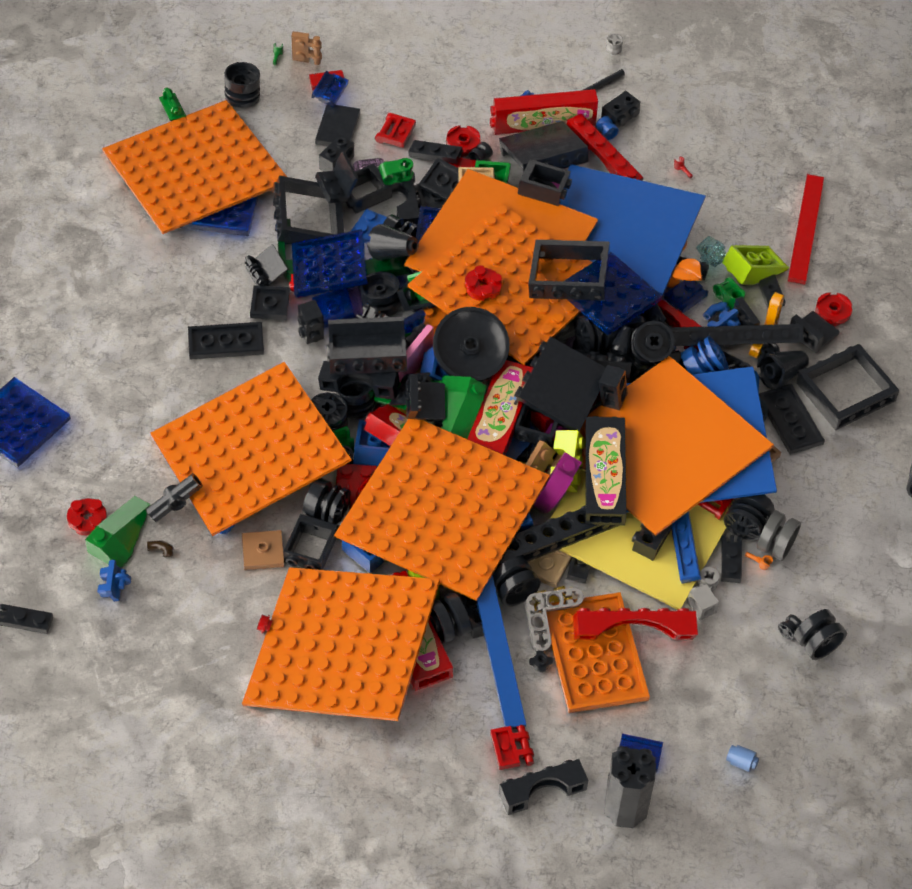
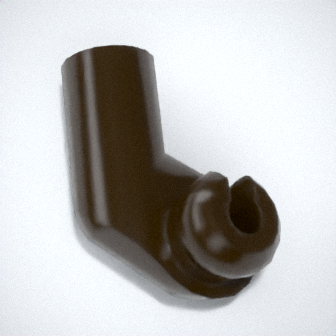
M163 540L147 541L148 551L163 550L164 557L173 556V545Z

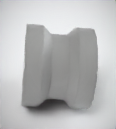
M610 34L607 37L606 51L612 55L621 53L623 37L619 34Z
M712 567L703 568L700 572L701 580H698V586L701 587L707 584L711 591H714L718 586L719 572Z

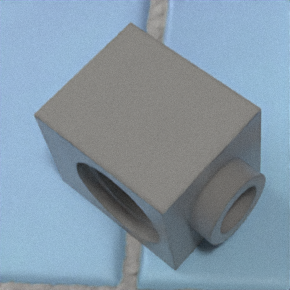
M707 584L701 587L696 586L689 591L687 603L693 611H696V616L699 620L717 613L719 601Z

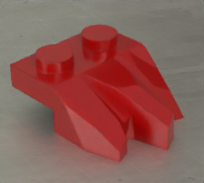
M345 464L337 469L336 485L338 484L342 488L345 487L351 491L349 509L352 508L358 498V487L366 478L373 475L377 466Z

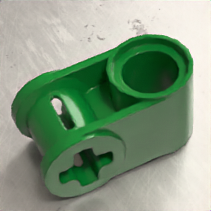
M402 158L380 164L379 171L384 184L392 185L410 181L413 178V161L409 158Z
M731 277L726 278L720 284L713 285L715 296L721 301L726 302L730 310H733L736 298L742 296L745 300V291Z

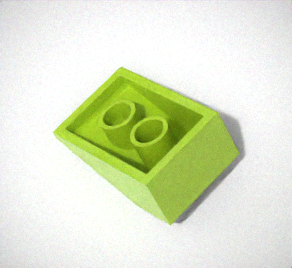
M731 245L722 260L727 271L732 273L737 282L742 285L757 284L764 278L778 275L789 269L769 246Z

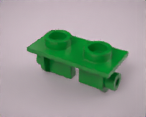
M164 88L163 96L159 97V100L169 121L186 117L176 94L173 93L172 89Z

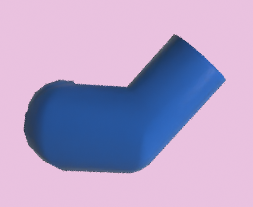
M723 301L712 304L704 312L703 317L709 320L718 311L729 312L730 307Z

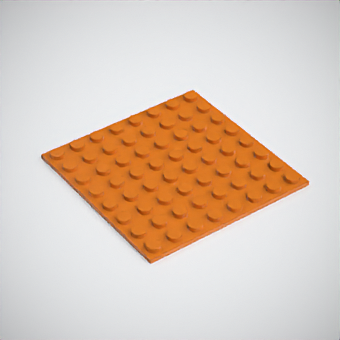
M226 100L102 148L107 158L162 234L271 191L274 188L273 183L277 182L279 176L287 177Z
M467 169L419 241L417 252L409 256L405 266L419 272L423 271L499 203H502L557 240L586 241L597 224L598 219L561 204L556 206L519 195L517 187Z
M502 203L494 207L407 285L408 288L447 314L463 307H478L494 314L507 330L510 343L508 355L523 365L539 352L538 348L543 341L547 342L550 336L554 338L593 301L529 298L528 284L535 241L557 239ZM540 258L536 281L599 283L601 267L590 260ZM478 265L494 270L502 276L500 294L494 299L485 298V301L473 299L467 294V289L464 286L466 275ZM609 272L606 287L615 280V276ZM484 282L480 283L481 286H483L484 284L487 285Z
M670 356L627 386L628 394L620 410L601 405L587 415V417L625 418L626 509L655 536L774 447L773 443ZM586 419L579 431L584 438ZM584 448V449L582 450L583 466L581 467L583 470H585V448Z
M285 362L150 433L179 482H182L192 473L202 482L203 487L189 498L212 536L352 461Z
M408 419L337 529L334 537L422 577L439 579L440 585L477 601L550 478V475L426 421Z
M289 567L271 618L273 620L271 627L265 635L242 705L399 721L440 580Z

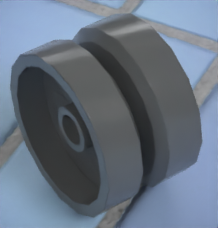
M775 510L762 530L757 543V549L767 553L773 548V557L783 561L796 540L801 522L791 518L785 523V514Z

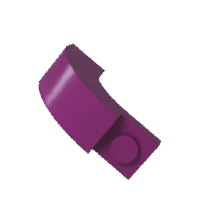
M564 452L532 507L543 514L549 513L570 486L582 462Z

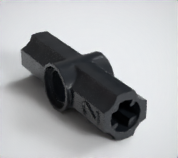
M192 473L178 485L166 487L163 491V496L146 509L148 515L152 520L158 522L171 511L181 510L186 505V499L200 490L203 484Z

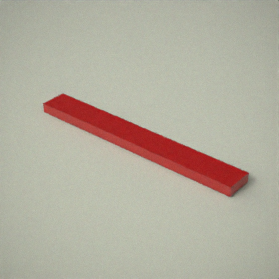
M807 174L788 282L806 284L824 177Z

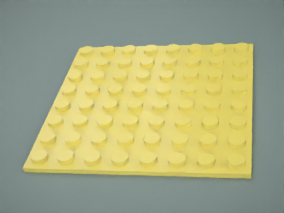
M580 469L581 483L578 485L577 492H566L550 519H556L569 511L574 512L585 506V470ZM713 501L709 502L715 507L720 508V505H718L717 503ZM696 505L689 511L700 572L707 564L726 530L723 519L728 509L720 520L699 505ZM630 512L626 513L625 525H620L560 549V551L677 610L682 608L689 596V591H691L696 581L682 584L680 581L672 529L653 561L632 551L634 545L632 538L635 532H640L642 528L640 527L641 522Z

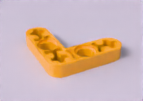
M777 292L773 294L764 325H778L784 295ZM752 344L749 356L758 359L763 344Z

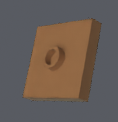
M281 530L242 533L244 570L284 567Z

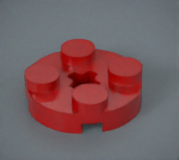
M461 125L451 128L447 133L446 144L461 146L463 149L461 157L468 156L469 152L477 148V145L481 143L479 131L472 126L461 128Z
M478 265L465 277L464 286L467 289L466 292L476 300L494 299L501 292L502 276L492 269ZM484 282L487 285L484 284L483 286H481L480 283Z
M831 292L825 293L818 298L815 313L832 326L837 327L839 324H843L850 319L852 303L848 297L841 293L836 295L831 294Z
M86 498L74 500L67 511L68 525L79 535H90L96 526L107 518L106 509L99 499ZM86 514L92 515L87 520L83 517Z

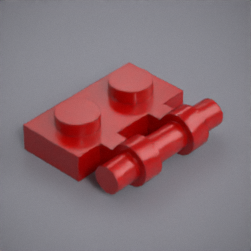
M524 725L517 726L518 732L516 733L512 732L511 726L490 729L499 770L520 767V759L522 758L525 759L527 766L534 764L533 748H530V736ZM515 742L521 743L522 749L517 750Z

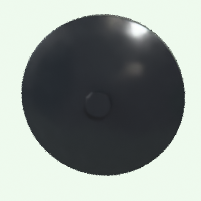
M463 307L450 312L440 321L433 337L435 359L441 369L449 376L472 377L479 382L485 381L499 372L509 353V336L503 323L491 312L478 307Z

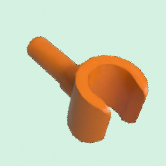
M749 552L745 554L746 557L758 562L762 570H767L770 566L769 564L773 562V558L769 555L761 558Z

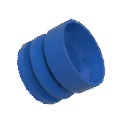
M710 336L706 337L704 342H698L699 351L691 346L681 352L683 363L691 375L729 370L722 349Z

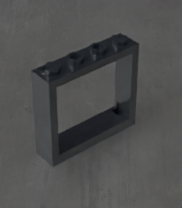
M279 176L277 182L273 183L274 188L272 190L275 194L273 206H275L274 220H276L275 231L277 232V241L340 251L345 240L342 202L329 203L331 233L287 226L285 192L326 198L318 182Z
M536 240L528 284L529 298L604 301L610 260V242ZM540 258L602 260L599 283L536 281Z
M860 344L853 347L850 346L838 354L835 353L823 361L816 362L813 366L803 368L798 373L796 382L835 431L895 402L899 393L896 385ZM856 359L882 391L842 411H838L812 379Z

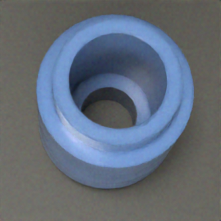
M732 745L727 754L726 761H729L730 765L750 772L751 769H756L759 758L756 757L757 752L740 745Z

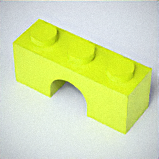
M578 430L556 431L554 450L560 456L564 452L568 453L582 462L580 465L582 467V450L585 448V438ZM551 467L550 475H551V473L553 472V470H554L555 467ZM580 467L566 492H577L578 485L581 483Z

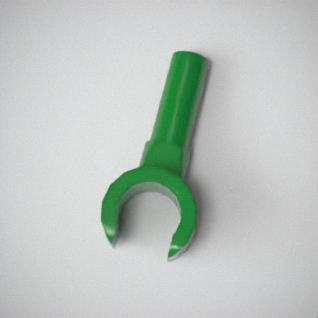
M276 43L273 44V65H277L279 55L283 54V44L280 47H277Z

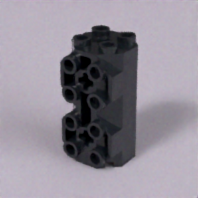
M620 746L616 752L612 753L610 773L607 779L604 814L607 817L609 816L612 819V823L617 827L634 828L641 820L643 821L647 818L656 774V758L652 756V751L643 748L638 750Z

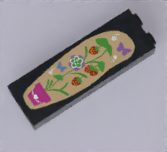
M586 417L585 524L625 525V418Z

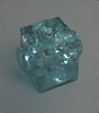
M710 236L706 237L696 247L701 255V261L714 267L721 264L726 255L724 244Z

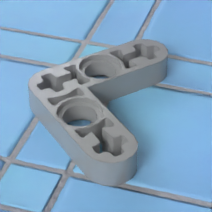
M568 588L530 594L527 597L525 609L531 643L535 651L546 652L551 646L546 612L578 607L584 599L580 589ZM572 593H574L575 596L579 597L576 600V603L573 601V599H569L565 601L566 604H563L564 598L570 597ZM552 595L557 596L560 600V603L556 606L551 605L549 602V597ZM532 599L540 603L536 608L537 612L541 611L542 613L531 615L535 611L534 605H530ZM534 618L543 620L542 628L534 627ZM542 631H545V633H542L541 635L542 640L547 642L543 648H541L540 644L536 643L539 641L540 637L539 634L535 635L534 632L540 633Z

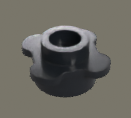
M538 650L536 655L529 659V664L536 671L545 672L549 665L553 664L554 660L552 657H548L544 651Z

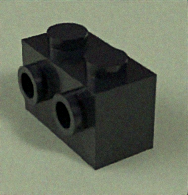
M624 91L602 107L601 118L608 116L618 128L624 126L627 121L638 116L641 101L629 92Z
M312 300L298 305L297 320L300 338H304L306 344L324 339L323 314L317 302Z

